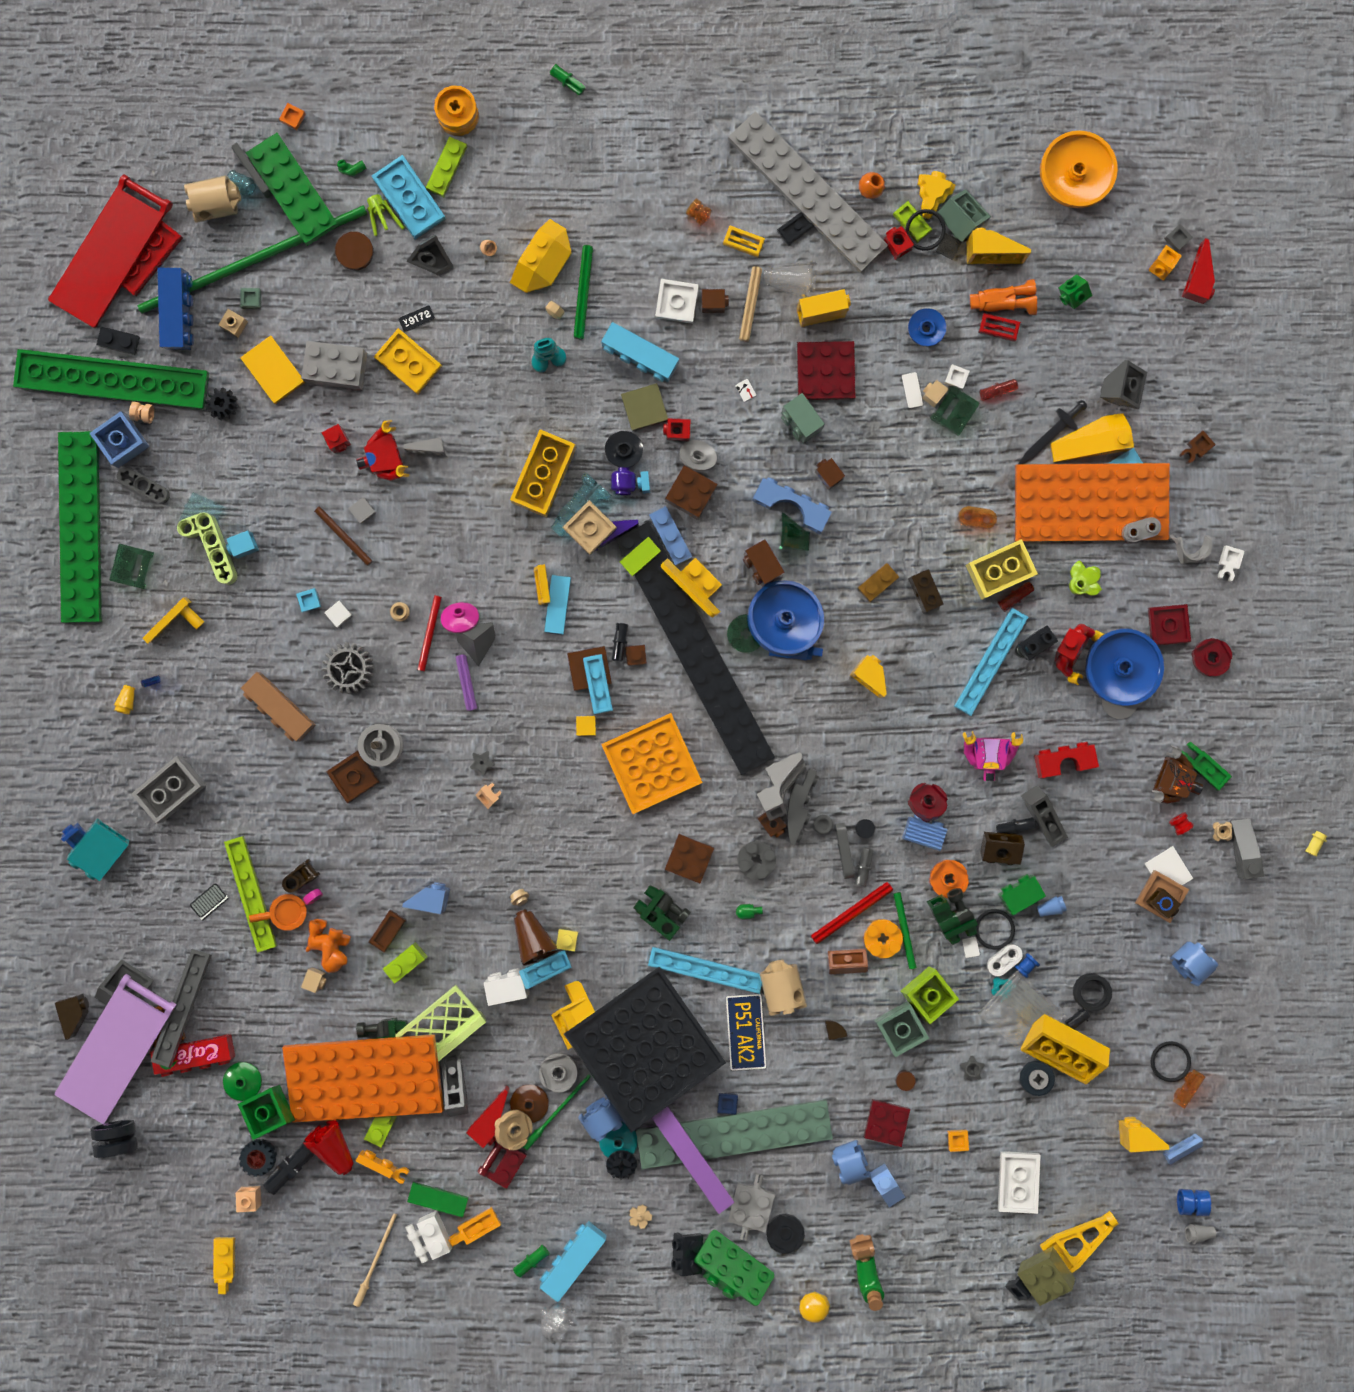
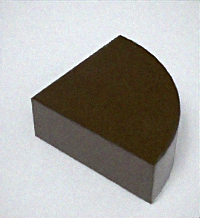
M825 1020L829 1040L848 1037L842 1025L832 1020Z

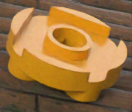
M878 919L867 927L863 940L866 949L872 955L879 958H889L900 951L903 937L900 928L895 923L887 919ZM882 933H884L885 936H888V940H886L885 944H882L881 941H878V938L881 937Z

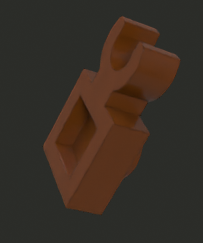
M1201 431L1187 443L1190 449L1183 450L1179 456L1188 454L1190 459L1186 464H1190L1195 460L1196 455L1201 458L1216 444L1204 431Z

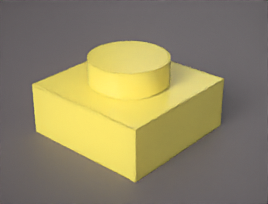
M559 929L557 949L575 952L578 932Z

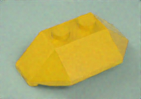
M551 219L542 225L520 257L510 284L525 293L552 286L572 254L566 228Z

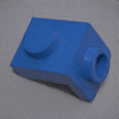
M76 823L74 826L70 824L62 831L61 840L63 842L66 841L74 848L86 831L79 823Z

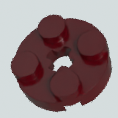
M1214 638L1205 639L1198 643L1192 651L1193 665L1204 676H1219L1230 668L1229 665L1233 656L1228 644L1222 640ZM1209 653L1216 654L1217 657H1215L1214 663L1208 660Z
M921 783L912 790L908 805L917 817L921 818L924 822H930L931 820L939 819L945 813L948 799L944 790L938 785ZM924 798L926 800L931 799V805L926 804Z

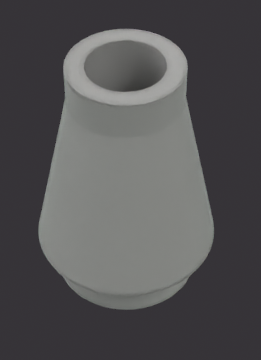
M1190 1224L1185 1228V1237L1189 1243L1197 1244L1216 1238V1230L1213 1226Z

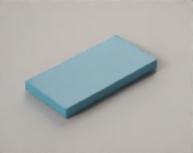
M403 155L372 175L373 180L414 239H417L446 219Z

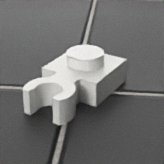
M1227 545L1224 546L1219 565L1224 567L1218 573L1219 579L1223 578L1224 573H1228V581H1233L1235 577L1233 569L1238 570L1240 568L1244 555L1243 550Z

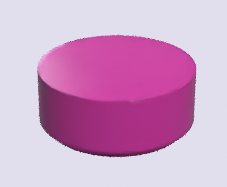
M317 888L308 893L303 898V901L309 906L320 899L323 893Z

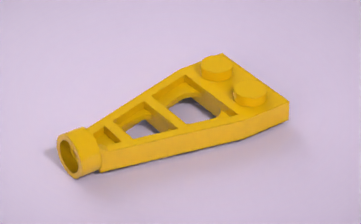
M1109 1211L1099 1218L1054 1234L1041 1243L1040 1247L1044 1251L1053 1246L1071 1273H1073L1082 1266L1119 1223ZM1090 1228H1096L1099 1235L1092 1242L1088 1243L1082 1235L1083 1232ZM1079 1238L1082 1241L1083 1248L1076 1256H1071L1065 1249L1064 1243L1067 1240Z

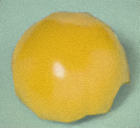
M817 1292L805 1294L800 1301V1314L809 1322H821L829 1314L830 1303L825 1295Z

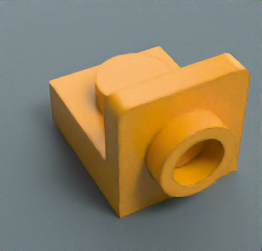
M1166 245L1149 268V271L1160 279L1165 280L1182 255Z

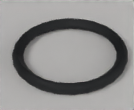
M922 209L915 212L908 219L905 231L911 239L909 227L916 216L923 213L936 216L942 226L939 240L928 247H922L913 242L914 248L928 251L936 248L943 241L946 226L939 213L930 209Z
M991 909L978 917V925H976L977 934L975 935L981 945L988 949L999 950L1010 944L1015 934L1014 921L1010 915L999 909ZM991 913L1005 916L1011 925L1010 937L1005 943L998 946L985 943L979 934L981 920Z
M1168 1041L1161 1043L1154 1049L1151 1055L1150 1062L1154 1074L1166 1082H1176L1183 1079L1191 1068L1190 1054L1178 1042ZM1169 1045L1179 1047L1187 1057L1185 1071L1175 1078L1162 1076L1155 1067L1157 1052Z

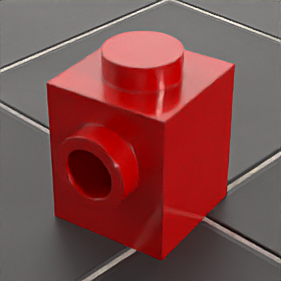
M339 424L321 432L333 453H340L351 445L344 429Z

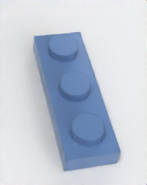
M665 506L649 514L674 565L677 566L692 558L667 507Z

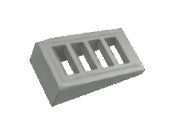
M440 437L403 445L406 452L446 455L444 441Z

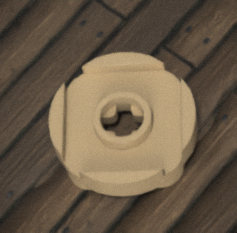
M520 1110L509 1111L496 1120L495 1137L498 1144L509 1150H518L527 1143V1137L529 1133H532V1121L529 1116ZM514 1126L517 1127V1128L514 1130L515 1133L512 1134V1133H511L512 1128H513Z

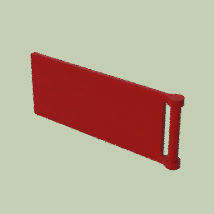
M122 175L118 186L49 296L48 301L89 326L96 328L164 216L171 210L173 203L168 199H162L133 182L127 175ZM129 187L161 206L160 210L153 209L123 190Z

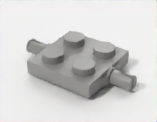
M756 1174L754 1184L752 1185L739 1182L737 1184L733 1200L735 1203L732 1204L728 1222L743 1227L740 1239L743 1240L744 1233H746L744 1241L748 1240L750 1230L766 1232L775 1193L761 1187L763 1175H760L758 1182L759 1174Z

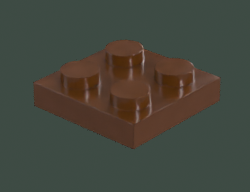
M678 834L665 870L700 884L714 847Z

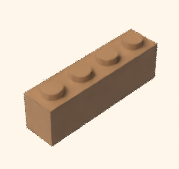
M256 672L241 687L244 691L243 696L250 702L254 701L258 705L257 709L262 714H268L272 718L270 721L277 728L282 727L286 731L284 733L285 736L292 742L294 740L301 741L315 727L316 724L261 672Z

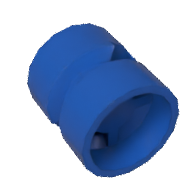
M1179 1189L1177 1193L1179 1214L1191 1216L1195 1213L1197 1216H1209L1211 1213L1209 1191L1195 1190L1193 1193L1191 1189Z

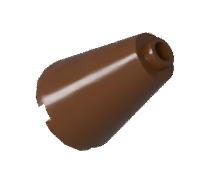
M524 909L516 913L517 916L514 918L520 959L523 966L536 963L537 960L545 959L558 951L556 944L532 911Z

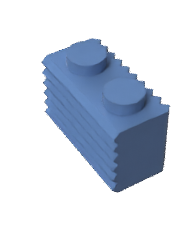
M914 814L913 818L908 817L902 839L941 851L947 829L943 828V823L932 821V824Z

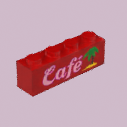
M228 1034L179 1044L171 1068L152 1062L154 1075L161 1074V1077L172 1075L173 1071L180 1070V1073L191 1071L192 1067L199 1066V1069L211 1067L212 1063L218 1062V1065L230 1063V1060L235 1057L232 1035ZM154 1050L150 1052L151 1058L153 1056Z

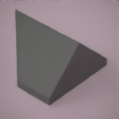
M436 235L418 244L406 261L437 276L453 267Z
M493 622L477 623L473 629L467 632L456 633L458 643L478 667L495 640Z

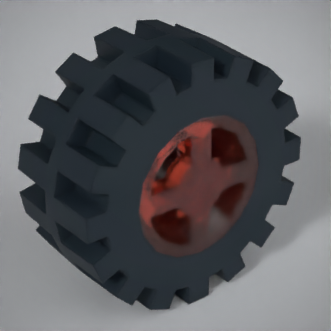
M256 1139L249 1142L242 1149L239 1160H241L239 1164L240 1167H243L242 1170L244 1172H248L247 1175H253V1177L263 1176L272 1169L276 1162L277 1152H274L275 1147H272L270 1142L267 1143L264 1139Z

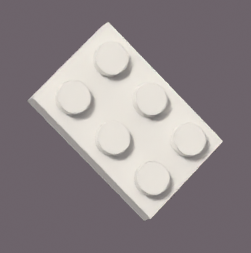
M1000 1151L999 1212L1038 1214L1039 1153Z

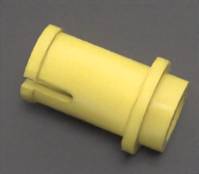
M1318 831L1315 834L1312 833L1313 838L1305 852L1317 857L1323 843L1327 842V836Z

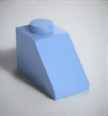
M885 1163L870 1172L871 1180L888 1207L905 1198Z

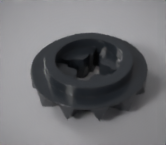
M615 1151L606 1161L607 1172L613 1178L616 1177L620 1180L623 1178L629 1179L632 1174H635L637 1160L628 1151ZM621 1160H623L624 1163L622 1171H620L619 1169Z

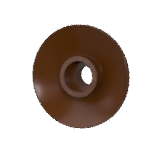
M526 1084L517 1088L510 1100L511 1111L520 1110L530 1117L532 1123L541 1120L549 1106L545 1091L533 1084ZM526 1102H531V1103H532V1107H531V1108H527V1107L525 1106V1103H526Z

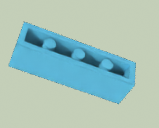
M614 322L611 323L601 341L604 351L611 355L614 353L619 355L620 359L625 363H634L637 365L636 368L644 373L648 371L654 374L653 377L660 382L664 380L669 382L679 364L678 357Z
M589 1221L585 1225H580L575 1233L577 1234L573 1241L570 1239L563 1248L565 1252L562 1256L557 1255L551 1264L553 1265L552 1269L549 1272L546 1270L540 1278V1289L557 1302L560 1301L606 1241V1234Z

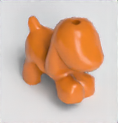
M323 919L309 921V937L306 952L311 950L322 951L321 965L323 969L328 973H335L348 962L347 956L339 950V946H347L351 937L343 934V930L330 928L329 934H323V930L327 927V921Z

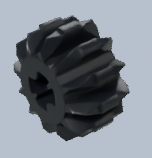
M222 387L219 392L215 388L214 395L208 393L211 399L205 400V403L209 405L206 411L211 412L213 418L217 417L221 421L224 417L230 419V413L236 414L233 408L239 407L237 403H234L238 398L232 396L233 392L231 390L226 392V389ZM221 401L225 402L223 407L219 406Z

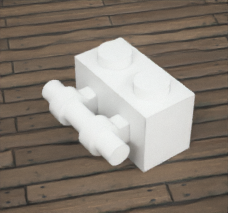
M437 1210L421 1217L416 1224L417 1230H415L413 1224L405 1227L408 1232L407 1237L409 1241H412L415 1248L414 1253L416 1257H419L421 1263L428 1261L426 1252H429L432 1260L449 1253L452 1249L448 1241L450 1239ZM419 1236H422L425 1242L424 1246H422Z

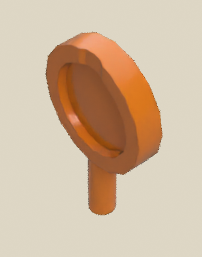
M282 894L272 901L269 912L249 915V922L253 923L271 919V922L277 928L293 930L304 922L306 906L298 896Z

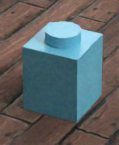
M248 530L227 538L228 544L226 548L228 553L237 559L259 551L253 533Z

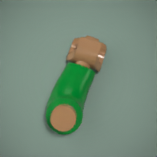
M861 1234L849 1240L853 1258L856 1260L859 1289L869 1308L873 1311H878L883 1307L884 1291L876 1269L875 1250L871 1235L864 1236Z

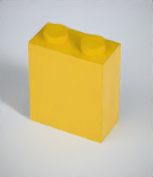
M845 289L799 299L797 313L800 326L804 327L845 318L847 311H849V306H851L849 294L846 295Z

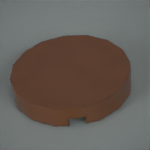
M348 232L338 239L335 246V254L339 263L344 268L361 270L366 268L372 261L374 248L370 239L365 234Z

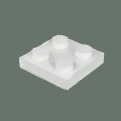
M661 279L655 318L693 324L699 284Z

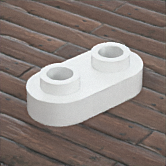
M1014 944L1006 945L988 960V971L994 976H1002L1020 962L1022 950ZM1011 950L1014 951L1013 957L1008 956V953ZM996 962L999 963L998 969L993 968V965Z

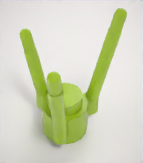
M380 194L373 195L367 199L369 205L367 209L370 214L374 236L378 235L374 214L379 216L384 229L388 230L382 214L385 208L402 230L404 229L401 221L389 207L387 200H383Z

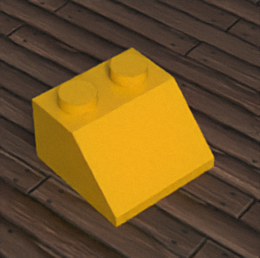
M866 655L851 672L850 676L878 698H883L887 694L883 666L880 665L881 661L874 655Z
M1125 1117L1124 1120L1118 1121L1120 1144L1129 1152L1169 1150V1145L1141 1121L1136 1119V1117Z

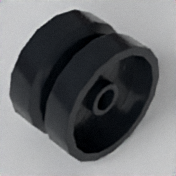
M134 1120L113 1121L92 1127L90 1129L91 1139L99 1141L92 1146L93 1156L95 1158L113 1157L138 1149L136 1137L129 1136L136 1131Z

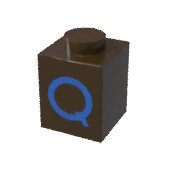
M1159 887L1146 901L1161 916L1167 919L1174 917L1179 912V906L1181 905L1165 889Z

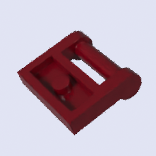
M495 1140L493 1149L477 1172L507 1189L527 1154L520 1149H506ZM505 1149V1155L496 1170L492 1172L489 1170L500 1150Z

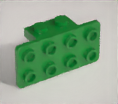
M715 1229L709 1233L695 1257V1263L706 1270L703 1277L707 1279L709 1285L718 1287L723 1291V1295L729 1299H736L741 1296L753 1306L759 1305L774 1278L773 1271Z

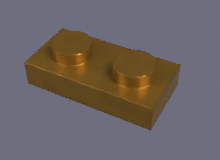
M886 563L862 583L858 589L871 602L897 580L899 576Z

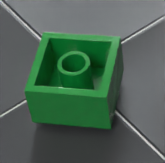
M280 1085L271 1087L238 1104L253 1140L295 1121Z

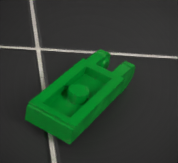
M1189 742L1187 744L1188 748L1197 756L1193 760L1186 752L1182 751V753L1193 765V769L1217 791H1220L1232 776L1205 751H1201L1196 745Z

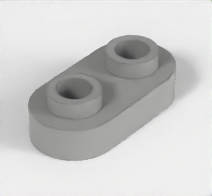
M1150 517L1126 524L1122 529V537L1127 542H1136L1156 536L1161 531V523L1158 519ZM1151 523L1154 525V530L1149 529ZM1132 529L1136 531L1135 536L1130 534Z

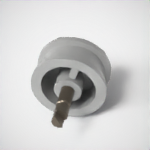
M375 724L369 726L361 733L358 740V751L361 758L372 766H389L395 763L401 756L403 740L395 728L389 725Z

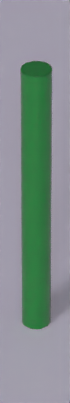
M901 892L893 893L908 967L909 969H914L917 967Z

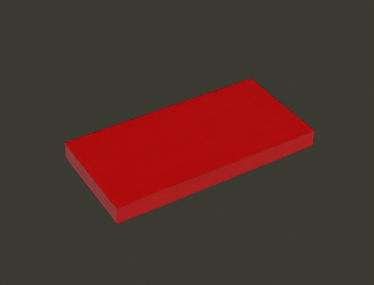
M161 221L122 286L134 296H137L183 237Z

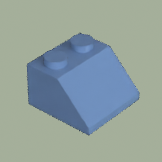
M434 882V884L424 888L405 901L402 907L442 914L446 911L450 888L445 887L446 884Z

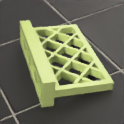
M455 985L395 1034V1036L403 1037L402 1035L407 1031L415 1032V1036H418V1032H429V1035H432V1033H443L442 1040L436 1043L439 1062L485 1024L486 1019L482 1012L478 1011L459 987ZM454 992H457L460 996V1004L449 1003V997ZM437 1006L446 1007L445 1016H433L434 1009ZM448 1007H459V1017H448ZM462 1008H470L474 1014L469 1018L461 1017ZM431 1019L430 1029L418 1028L419 1021ZM433 1019L444 1020L443 1030L432 1029ZM447 1020L458 1021L457 1028L455 1030H446Z

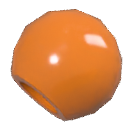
M875 172L866 173L859 181V191L867 199L878 198L885 189V182L882 176Z

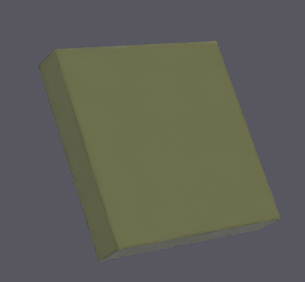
M657 383L621 394L632 431L668 421Z

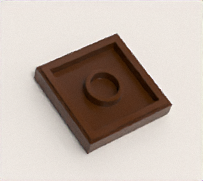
M605 646L567 653L574 691L589 688L583 658L602 654L607 683L608 685L612 684Z
M356 751L326 771L347 804L380 783L369 764L361 758L359 751Z

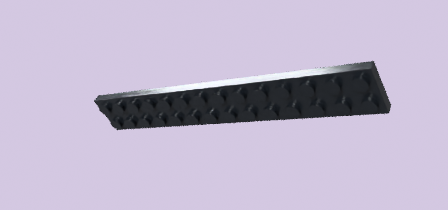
M648 521L615 540L624 557L647 537L661 550L655 558L634 576L737 769L743 775L775 758L689 595L661 568V564L668 556Z

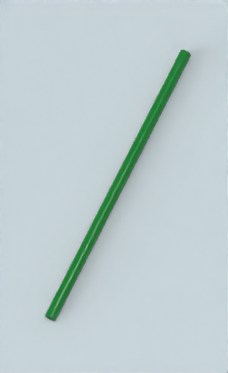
M364 205L335 217V220L339 226H342L368 213ZM297 234L192 281V287H189L190 293L297 246L304 241ZM158 296L137 305L141 314L158 307Z

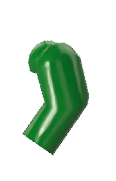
M339 160L337 163L338 171L351 177L367 169L362 160L354 165L347 163L345 160Z

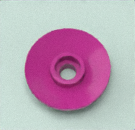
M465 602L451 604L441 614L442 626L452 633L467 632L473 629L479 621V613L476 607Z

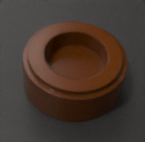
M906 1070L899 1072L895 1079L898 1088L903 1091L911 1090L916 1083L914 1075Z

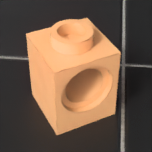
M261 1186L241 1187L236 1192V1212H254L261 1206Z

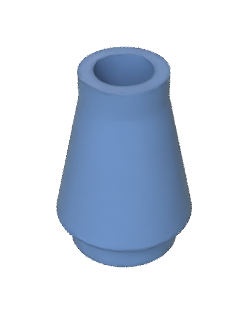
M1055 896L1037 906L1040 917L1059 915L1067 911L1062 896Z

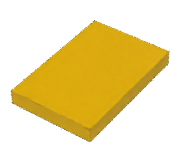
M399 328L374 356L378 362L417 395L442 367L437 360Z
M271 335L240 357L274 404H277L305 383L301 379L302 376Z

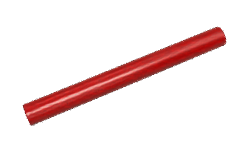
M434 595L417 669L420 671H425L441 603L442 597Z

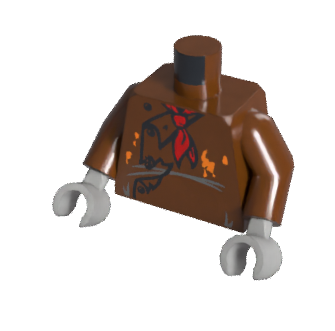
M1171 745L1173 748L1172 753H1166L1170 757H1165L1152 790L1155 793V798L1150 799V801L1170 804L1180 802L1182 798H1188L1190 792L1197 795L1201 794L1203 784L1195 782L1197 773L1193 771V765L1179 747Z

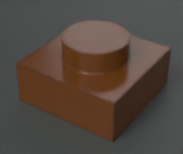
M645 645L626 646L628 666L647 664Z

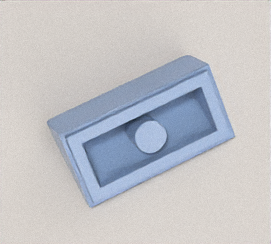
M1193 1134L1170 1147L1169 1150L1163 1151V1155L1171 1165L1201 1148L1203 1140L1197 1134Z

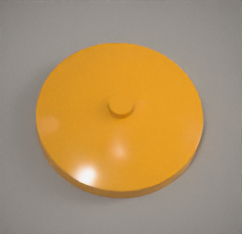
M1071 131L1057 137L1044 152L1040 164V177L1046 192L1056 202L1070 208L1090 207L1104 199L1115 184L1118 171L1117 159L1110 145L1100 136L1088 131Z

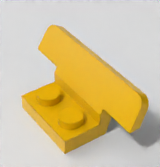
M668 558L661 564V568L710 617H715L721 612L709 598L722 584L696 558L681 571Z
M574 981L564 986L572 1003L551 1015L568 1050L573 1047L564 1033L595 1012L579 981Z

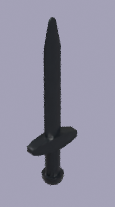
M1083 400L1078 401L1077 405L1069 413L1058 408L1056 412L1060 420L1026 451L1018 464H1024L1033 459L1064 428L1069 427L1076 431L1078 427L1073 419L1082 410H1086L1087 403Z

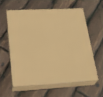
M589 500L562 528L591 555L617 527Z

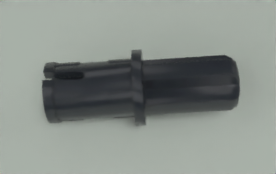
M616 623L615 637L612 640L614 643L613 661H623L625 644H627L628 624Z
M1033 817L1017 821L1013 819L1012 822L996 825L997 833L1005 834L1015 832L1019 834L1020 831L1036 829Z

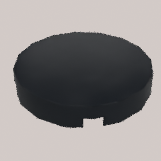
M779 1214L768 1223L766 1230L767 1241L776 1252L789 1254L797 1251L803 1244L805 1238L804 1227L795 1216Z

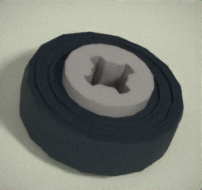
M1032 1061L1023 1066L1020 1072V1083L1027 1093L1033 1096H1042L1052 1090L1055 1084V1075L1048 1064L1042 1061Z

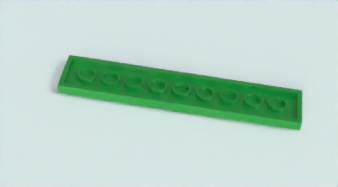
M18 349L13 387L204 410L209 372L206 370Z
M92 431L58 432L61 623L102 622L99 446L90 435Z

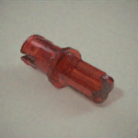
M1015 379L1000 384L997 382L994 386L980 389V397L982 401L997 396L1002 397L1003 394L1017 390L1018 383Z
M1027 582L1017 590H1012L1008 596L997 603L1006 612L1013 605L1021 603L1024 597L1034 591V587L1030 582Z

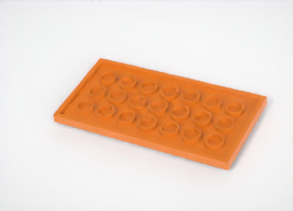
M1170 463L1016 464L1015 541L1021 539L1022 541H1125L1122 537V529L1126 524L1150 517L1160 521L1161 531L1158 535L1143 540H1169ZM1152 523L1149 525L1150 530H1154ZM1132 529L1130 534L1135 536L1136 531Z
M435 1034L295 1044L282 1047L290 1110L295 1118L293 1122L442 1113L444 1111Z

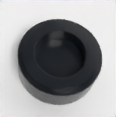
M862 819L857 822L855 831L861 838H870L875 832V825L868 819Z

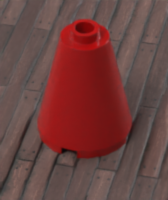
M337 1120L326 1121V1126L321 1127L319 1125L305 1138L306 1142H303V1144L335 1173L346 1175L353 1169L354 1162Z

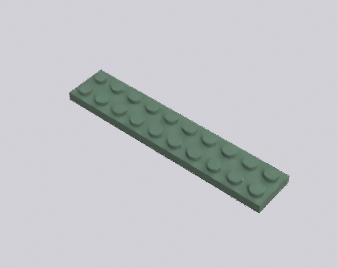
M826 1099L737 1113V1115L729 1114L680 1122L704 1159L833 1139ZM658 1126L636 1129L642 1169L683 1163Z

